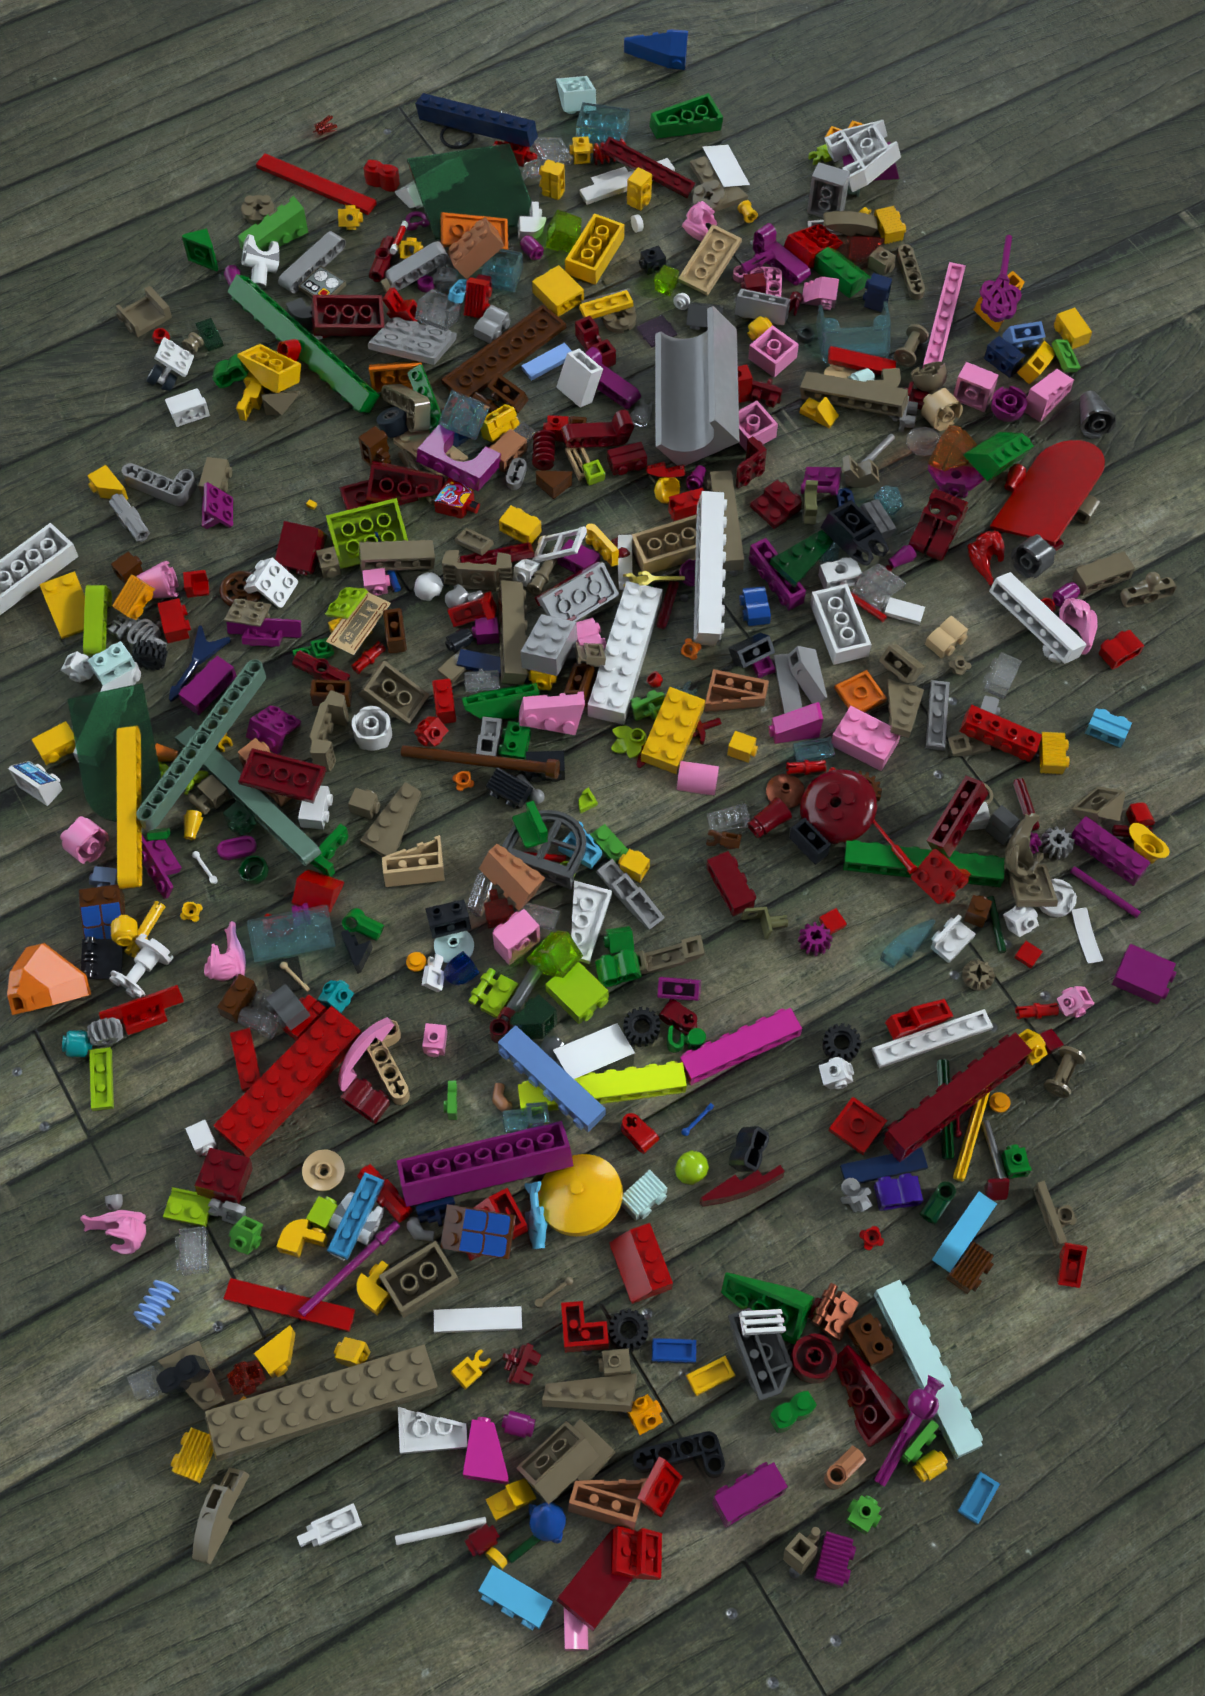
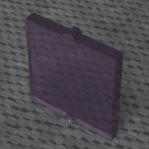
M663 315L637 326V330L643 336V340H646L651 348L655 347V334L660 331L670 337L677 336V332Z

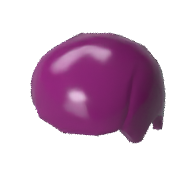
M688 559L681 565L679 576H685V580H681L685 585L695 587L696 560Z

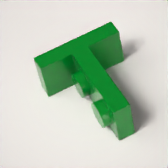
M340 823L319 846L321 854L309 863L326 876L332 877L335 873L333 864L328 860L334 856L337 848L340 845H344L348 840L347 827Z

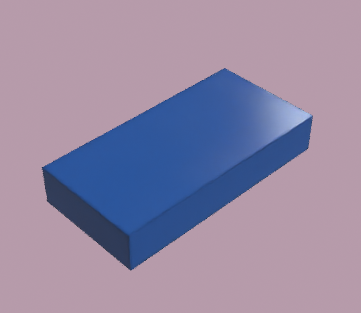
M652 1338V1362L696 1364V1340Z

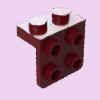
M753 436L747 439L746 460L737 467V488L747 486L752 479L761 476L765 471L767 449L761 441Z

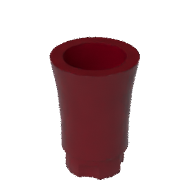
M774 797L762 811L747 823V826L752 834L758 838L792 819V815L785 803L780 798Z

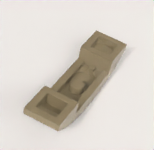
M697 935L681 940L682 943L647 953H644L643 950L635 952L638 956L641 974L671 969L705 955L702 936Z

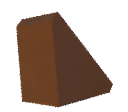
M536 471V485L551 498L555 499L572 485V471Z

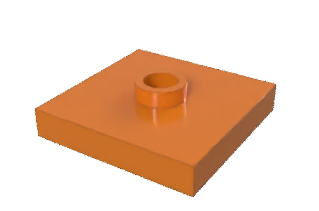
M867 670L834 687L848 709L852 706L862 712H866L887 700Z

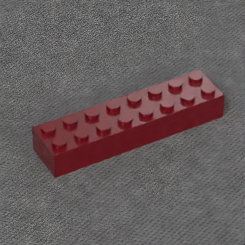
M1016 1032L1011 1036L1005 1035L999 1040L997 1047L993 1048L991 1046L983 1053L984 1057L979 1061L977 1058L967 1065L968 1069L963 1073L962 1071L957 1072L951 1078L953 1081L947 1085L945 1083L940 1085L935 1090L937 1092L932 1097L926 1096L920 1101L918 1108L909 1109L903 1115L905 1118L900 1122L895 1120L887 1127L888 1131L885 1133L886 1137L883 1144L899 1162L1026 1064L1032 1050Z

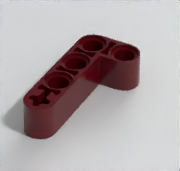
M620 410L615 413L611 422L567 424L561 428L560 432L568 448L620 446L629 440L634 424L627 410Z

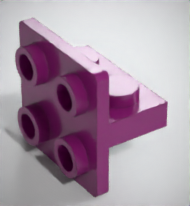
M206 482L204 484V496L202 497V527L209 529L221 522L231 528L233 526V497Z

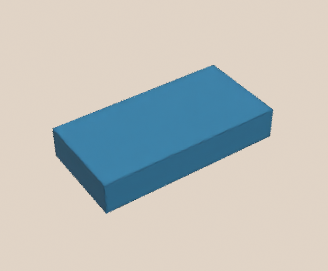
M980 1471L957 1512L978 1525L1000 1484Z

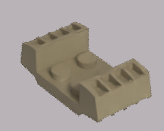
M449 550L444 554L442 560L444 584L453 586L459 584L465 590L497 592L501 580L513 581L511 555L498 553L496 565L488 563H460L459 550Z
M330 690L326 700L320 703L309 736L312 762L326 767V772H331L336 762L332 742L328 741V735L332 734L334 724L347 726L349 720L345 696Z

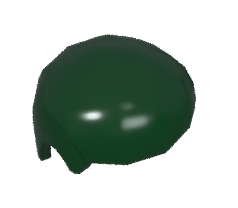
M256 855L244 859L238 868L240 879L251 885L263 882L268 876L269 871L265 859Z

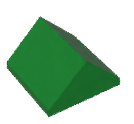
M207 228L182 235L188 261L217 272L219 269Z

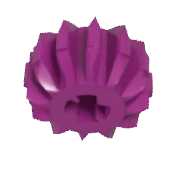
M813 922L812 926L807 923L805 929L800 930L799 934L801 936L798 937V942L801 943V950L807 949V955L813 952V955L816 957L818 952L823 955L826 949H830V942H832L833 937L829 935L830 929H824V924H821L819 927L816 922Z

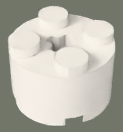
M367 706L360 709L357 715H354L352 729L355 741L361 749L374 751L388 747L392 738V728L387 713L377 706Z

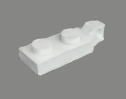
M354 1503L311 1522L306 1527L308 1532L297 1536L299 1545L303 1547L312 1543L313 1547L320 1546L362 1527Z

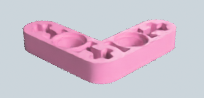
M741 265L736 266L733 270V280L740 283L743 282V275H745ZM757 267L748 272L750 274L763 272L767 285L766 294L781 297L782 271L779 268ZM776 287L778 290L771 291L769 288Z

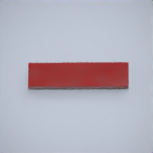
M830 346L828 349L829 364L856 370L868 368L878 375H881L882 369L896 368L895 360Z

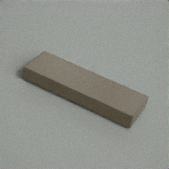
M1045 1181L1038 1182L1033 1188V1192L1054 1248H1062L1067 1243V1239Z

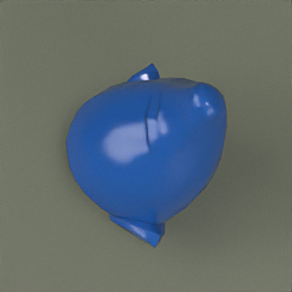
M543 1502L538 1506L529 1504V1526L533 1535L542 1541L560 1543L566 1524L563 1508L553 1502L550 1504Z

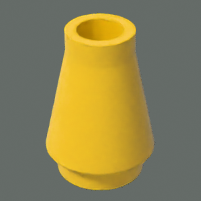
M187 810L186 814L183 815L184 838L195 840L203 820L201 817L202 813L196 810Z

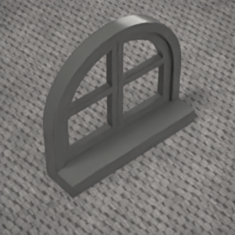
M554 810L539 811L543 822L550 821L554 822L548 833V842L542 844L536 856L513 849L520 837L514 825L502 847L506 848L515 857L520 858L532 869L537 870L545 877V881L571 889L574 884V875L586 852V836L579 822L563 812ZM561 825L566 826L572 831L576 839V846L554 839ZM551 844L574 851L567 866L544 859Z

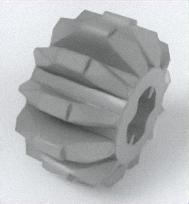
M1056 826L1053 830L1049 828L1046 833L1042 834V845L1040 847L1044 848L1043 854L1049 853V859L1053 856L1057 860L1061 857L1066 858L1072 852L1074 839L1071 838V833H1065V828L1059 830Z
M113 1017L99 1019L87 1026L91 1045H112V1043H116L123 1038V1027L119 1019Z

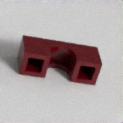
M589 315L576 321L575 336L584 349L588 351L591 347H595L602 355V364L609 368L616 365V350L608 339L601 340L599 327Z

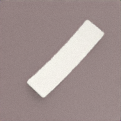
M618 535V549L624 547L630 552L629 556L618 558L619 590H624L623 584L629 581V578L623 577V574L632 573V535Z
M1087 908L1073 909L1072 915L1087 962L1103 961L1094 937Z

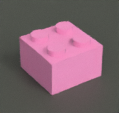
M772 325L750 344L748 359L775 378L797 358L799 344Z
M966 362L958 376L953 396L960 403L985 412L993 397L999 375Z
M758 401L739 410V444L745 451L747 449V439L752 436L763 444L776 438L778 423Z
M525 909L515 912L505 924H499L494 929V949L510 966L540 942V925Z

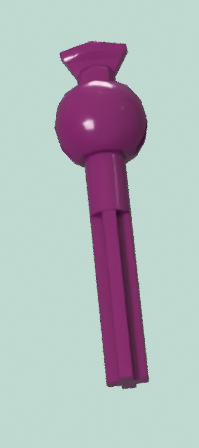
M928 1375L927 1385L924 1389H916L909 1395L907 1402L911 1413L874 1479L884 1487L922 1420L931 1419L938 1412L939 1400L936 1394L945 1385Z

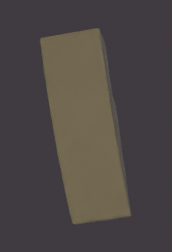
M833 211L823 214L825 228L851 237L858 233L871 238L878 229L877 216L853 211Z

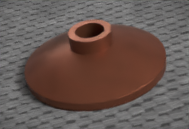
M787 774L774 776L766 787L768 800L771 802L774 797H778L785 803L788 809L798 806L805 792L802 782L797 777Z

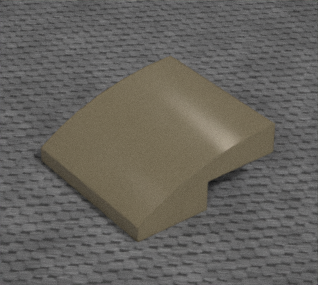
M579 1419L573 1427L587 1439L599 1455L593 1465L577 1477L578 1481L591 1480L616 1452L594 1430Z

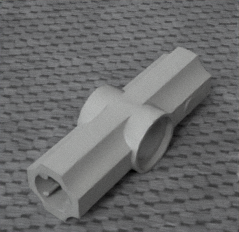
M122 494L113 495L109 503L114 512H116L122 526L129 530L136 541L142 542L146 540L150 533L142 522L134 506L131 507Z

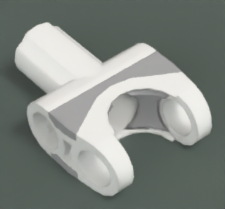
M248 234L243 245L241 263L244 266L252 267L251 280L261 289L266 288L267 272L276 273L278 270L279 245L278 242L271 241L268 251H261L256 245L254 236Z
M349 1192L338 1205L329 1222L330 1227L337 1230L354 1195L353 1192ZM378 1205L369 1214L357 1241L369 1245L378 1230L384 1214V1208ZM332 1254L334 1257H336V1258H338V1259H340V1260H345V1259H343V1258H341V1257H338V1256Z

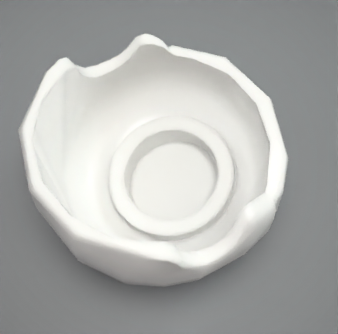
M432 572L421 574L415 581V595L421 600L431 601L433 597L440 595L443 588L442 580Z

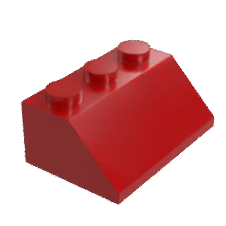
M650 1223L630 1229L609 1242L631 1304L672 1290L673 1282Z

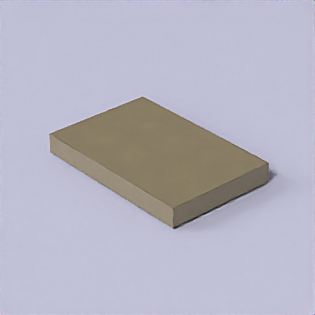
M1045 864L1037 865L1033 874L1024 878L1016 877L1006 868L1017 907H1057L1058 900Z

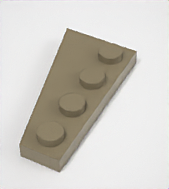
M703 156L690 161V167L701 184L717 180L722 185L708 158ZM738 186L723 187L726 192V200L722 202L719 210L748 200V195Z
M888 679L886 688L888 689L887 699H889L890 732L909 738L924 689Z
M405 782L360 839L361 844L382 857L395 853L400 847L404 832L407 830L410 818L413 816L421 798V791Z
M637 1373L548 1383L545 1386L542 1398L543 1407L631 1412L637 1384Z

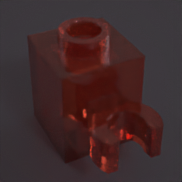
M497 889L489 890L490 901L483 903L488 929L497 927L499 924H505L511 915L514 914L513 905H508L507 898L499 899Z

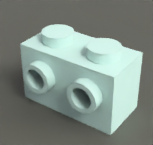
M121 641L88 659L92 671L102 685L136 667L131 654Z

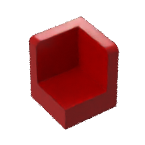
M205 570L183 572L184 589L187 598L209 595V580Z

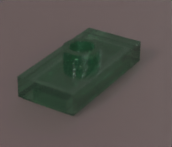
M212 318L195 323L208 352L224 346Z

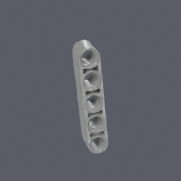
M332 231L326 233L280 275L278 284L293 294L299 291L298 286L320 265L325 267L344 249L346 245L345 239Z

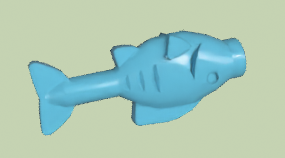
M541 1181L525 1183L524 1186L530 1194L531 1205L530 1211L525 1212V1221L532 1249L545 1248L547 1221H545L543 1215L544 1207H539L538 1199Z

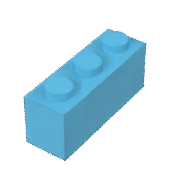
M493 1565L478 1590L482 1595L481 1600L491 1606L494 1603L500 1605L502 1613L511 1618L514 1615L523 1619L521 1624L532 1631L534 1627L540 1630L553 1606V1601Z

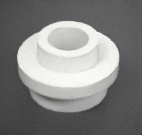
M679 293L674 297L673 302L678 309L686 310L690 303V298L685 293Z

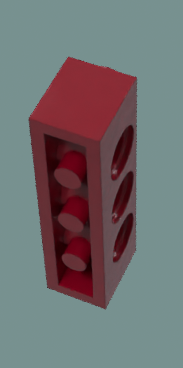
M965 776L926 840L932 850L938 849L946 857H951L988 795V791L982 781Z

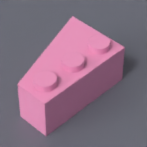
M1058 369L1049 373L1047 377L1030 388L1029 394L1026 397L1028 404L1024 412L1041 422L1071 391L1074 379Z
M577 692L578 694L573 695L561 693L559 694L560 696L547 697V695L523 697L519 709L520 726L576 735L585 706L584 692Z

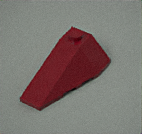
M372 461L366 500L382 502L397 498V500H407L416 497L438 495L441 491L443 476Z

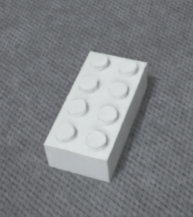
M848 584L812 592L810 606L833 665L868 657L872 644Z

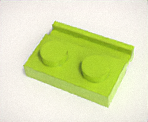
M172 1187L163 1218L206 1227L209 1218L208 1211L211 1208L208 1204L211 1199L197 1195V1192Z

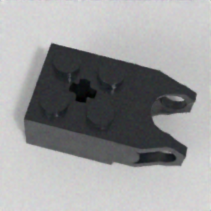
M852 500L829 512L820 527L852 559L862 565H870L874 559L873 554L884 557L889 551V547L882 534L875 528L876 524ZM877 543L883 546V552L879 551ZM862 552L867 554L868 561L863 559Z

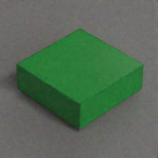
M170 828L150 830L147 833V838L149 841L167 839L170 836Z

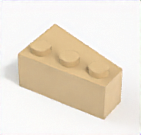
M440 835L434 837L435 840L430 842L418 843L417 847L409 850L403 849L382 857L385 886L392 887L445 881Z

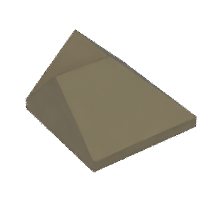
M300 390L264 393L262 400L266 415H283L301 394Z
M1098 786L1072 808V811L1080 819L1087 816L1098 825L1105 819L1120 821L1125 792L1123 790Z

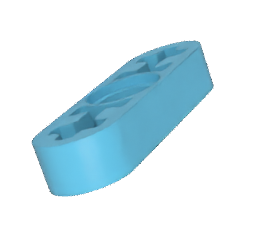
M459 279L449 290L448 300L454 303H462L465 300L467 279Z

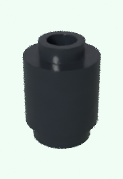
M461 628L446 637L445 645L450 652L457 653L460 649L471 645L474 638L468 628Z

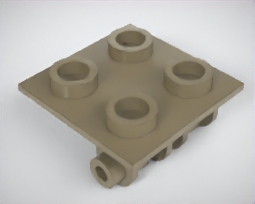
M235 599L224 621L261 627L264 619L270 618L268 611L271 604Z

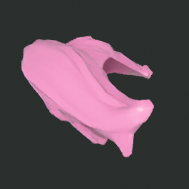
M697 202V204L689 209L686 215L687 219L682 223V227L689 235L702 242L709 231L706 228V223L717 225L713 215L715 211L705 202Z
M1068 598L1059 610V618L1065 624L1068 623L1071 627L1078 630L1082 640L1087 644L1081 654L1086 655L1093 645L1097 630V615L1095 611L1090 610L1089 604L1085 601Z
M233 921L224 930L227 935L226 953L220 954L218 945H211V956L208 957L204 967V975L209 979L228 981L233 977H237L238 974L245 976V952L237 938L236 923Z
M117 1210L98 1217L90 1218L85 1215L80 1217V1220L85 1225V1232L90 1229L107 1230L105 1231L106 1235L123 1239L125 1241L123 1245H111V1250L120 1254L134 1253L141 1247V1243L146 1235V1225L144 1224L146 1215L141 1212Z

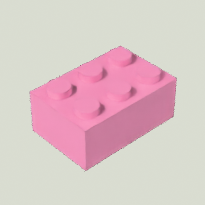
M850 706L833 733L830 746L882 771L899 743L900 735L891 733L890 725Z

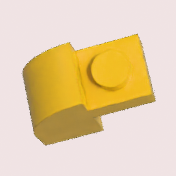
M298 1219L292 1221L283 1229L276 1247L280 1253L300 1258L305 1242L326 1248L328 1237L322 1229L313 1227L311 1230L309 1220Z
M381 1261L379 1265L375 1264L371 1268L369 1277L361 1273L357 1280V1293L361 1302L375 1315H378L391 1299L389 1293L379 1286L382 1283L379 1275L390 1269L389 1265L384 1261Z

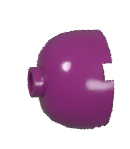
M1009 386V388L1005 389L1000 387L992 397L991 410L995 417L1003 422L1016 421L1026 410L1028 404L1026 394L1014 386Z

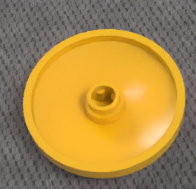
M578 1154L572 1156L574 1166L546 1173L541 1181V1188L538 1192L539 1207H544L543 1215L548 1225L561 1234L576 1237L593 1234L607 1226L618 1213L623 1198L621 1180L609 1162L595 1155Z

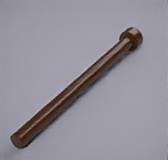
M403 745L401 748L402 757L545 774L546 778L557 779L560 771V761L557 759H548L547 762L407 745Z

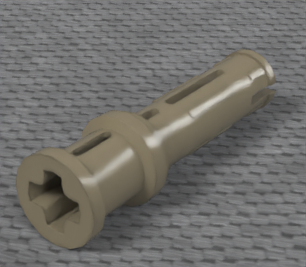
M558 558L544 561L540 570L533 574V580L526 587L531 594L538 596L542 593V588L548 583L549 574Z

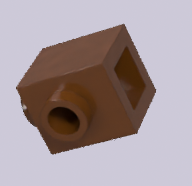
M129 551L111 563L114 574L124 584H126L131 574L137 576L143 573L141 560L136 555L133 556Z
M973 895L963 921L982 928L992 901L984 896Z

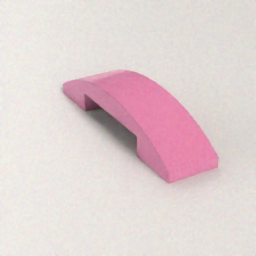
M388 1017L366 1029L348 1050L338 1076V1085L343 1092L346 1091L357 1076L352 1068L375 1037L383 1041L393 1028L394 1024Z

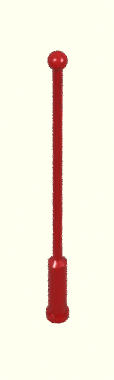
M831 767V768L829 769V771L836 770V769H835L834 767ZM874 820L873 825L890 844L891 850L907 868L909 874L914 873L917 870V866L910 861L898 845L892 842Z

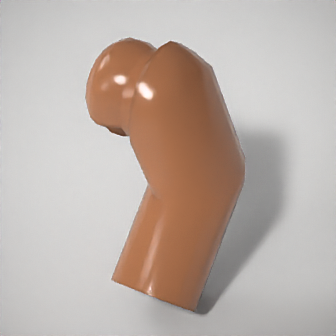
M495 1083L492 1097L493 1104L502 1112L511 1111L513 1107L512 1102L503 1096L505 1085Z

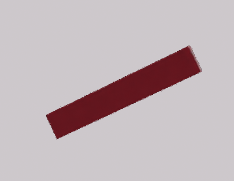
M610 136L601 149V153L633 170L639 167L651 173L653 181L687 199L696 184L692 180Z

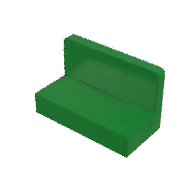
M534 801L527 802L526 812L512 817L526 849L548 842V830Z

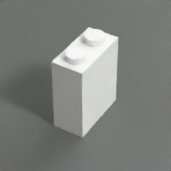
M580 349L571 351L566 355L556 387L579 407L590 404L593 401L603 368Z

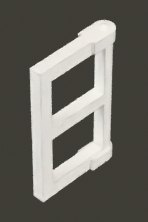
M583 526L574 530L541 536L532 561L542 562L577 554L581 542L586 535V527ZM577 535L572 548L561 550L565 537ZM558 539L553 552L542 555L547 541Z

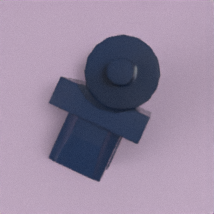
M449 1196L437 1201L418 1204L416 1210L420 1223L427 1221L433 1223L437 1221L439 1227L443 1226L442 1220L445 1219L447 1204L455 1205L454 1197Z

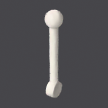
M194 851L192 857L197 859L209 876L210 883L216 884L218 882L217 877L213 876L199 857L200 853Z

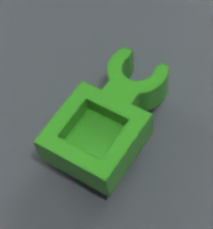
M448 1081V1099L444 1101V1113L448 1114L449 1120H457L456 1081Z

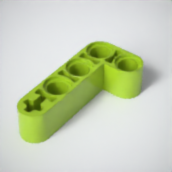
M87 585L85 588L83 653L87 656H93L106 650L107 608L112 606V592L106 585Z

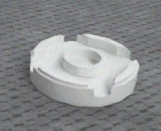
M1051 879L1058 900L1057 907L1039 908L1043 913L1052 917L1066 916L1073 910L1076 904V893H1074L1069 883L1060 879Z

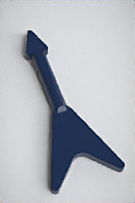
M198 626L192 662L177 684L171 687L170 702L179 697L181 689L185 686L197 666L230 643V637L208 642L202 626Z

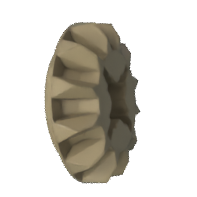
M980 959L976 961L971 960L964 966L962 971L963 981L973 990L981 991L988 989L994 982L993 968L988 965V962L980 961ZM978 968H979V970H980V973H981V974H984V975L981 976V978H980L979 981H978L977 975L974 974V973H976V971L978 970Z

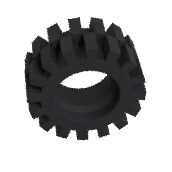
M141 640V642L137 641L134 643L131 656L134 662H137V665H139L138 667H145V670L149 668L151 671H154L155 669L160 670V668H164L168 651L163 645H157L155 641L151 643V640H147V642Z
M639 1007V1010H636V1008L632 1009V1013L629 1011L624 1019V1035H626L628 1041L631 1040L632 1045L637 1043L638 1047H641V1044H644L645 1047L648 1046V1043L653 1044L660 1034L661 1024L659 1016L655 1015L653 1010L650 1012V1008L647 1007L646 1010H642L643 1007ZM644 1020L648 1022L650 1029L646 1033H638L634 1029V1024L637 1021Z
M841 1023L840 1026L834 1024L833 1028L829 1027L824 1035L822 1046L823 1050H825L824 1054L826 1056L829 1055V1059L840 1057L850 1062L859 1052L861 1040H859L860 1034H856L857 1030L855 1028L852 1030L849 1024L847 1027L844 1026L845 1023ZM837 1037H845L849 1041V1047L845 1050H840L835 1047L834 1040Z
M627 1308V1311H624V1309L620 1310V1313L614 1314L613 1319L610 1321L609 1337L611 1342L618 1349L629 1348L630 1352H633L636 1348L637 1350L640 1349L648 1337V1322L644 1319V1315H640L637 1310L631 1311L630 1308ZM626 1322H631L637 1327V1334L632 1338H625L620 1333L621 1326Z

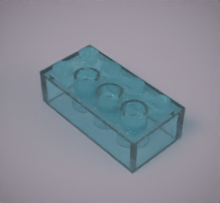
M328 904L247 921L255 962L335 947L336 945Z

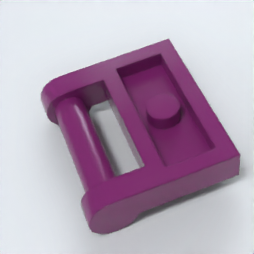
M806 467L803 484H801V494H804L806 480L818 481L817 493L837 495L842 475L841 467Z

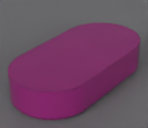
M251 836L223 840L217 846V853L223 860L246 857L255 853L257 844Z

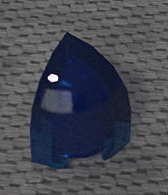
M462 951L446 965L443 975L449 983L460 985L472 980L480 972L471 958Z

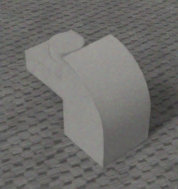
M482 718L476 754L498 755L502 719Z

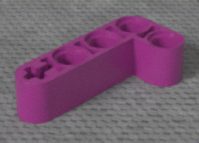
M767 223L754 233L753 250L755 254L759 255L772 248L776 257L766 263L771 267L779 268L782 271V276L797 286L811 276V271L805 263L776 241V229L771 223Z
M591 347L585 352L587 356L603 368L597 389L623 408H631L641 398L639 390L602 364V355L597 348Z

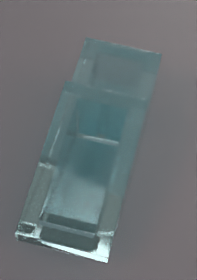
M931 919L922 922L900 934L884 949L880 960L894 968L904 954L912 958L933 930L936 921Z

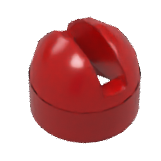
M654 671L648 676L646 682L651 687L658 688L663 683V678L657 671Z

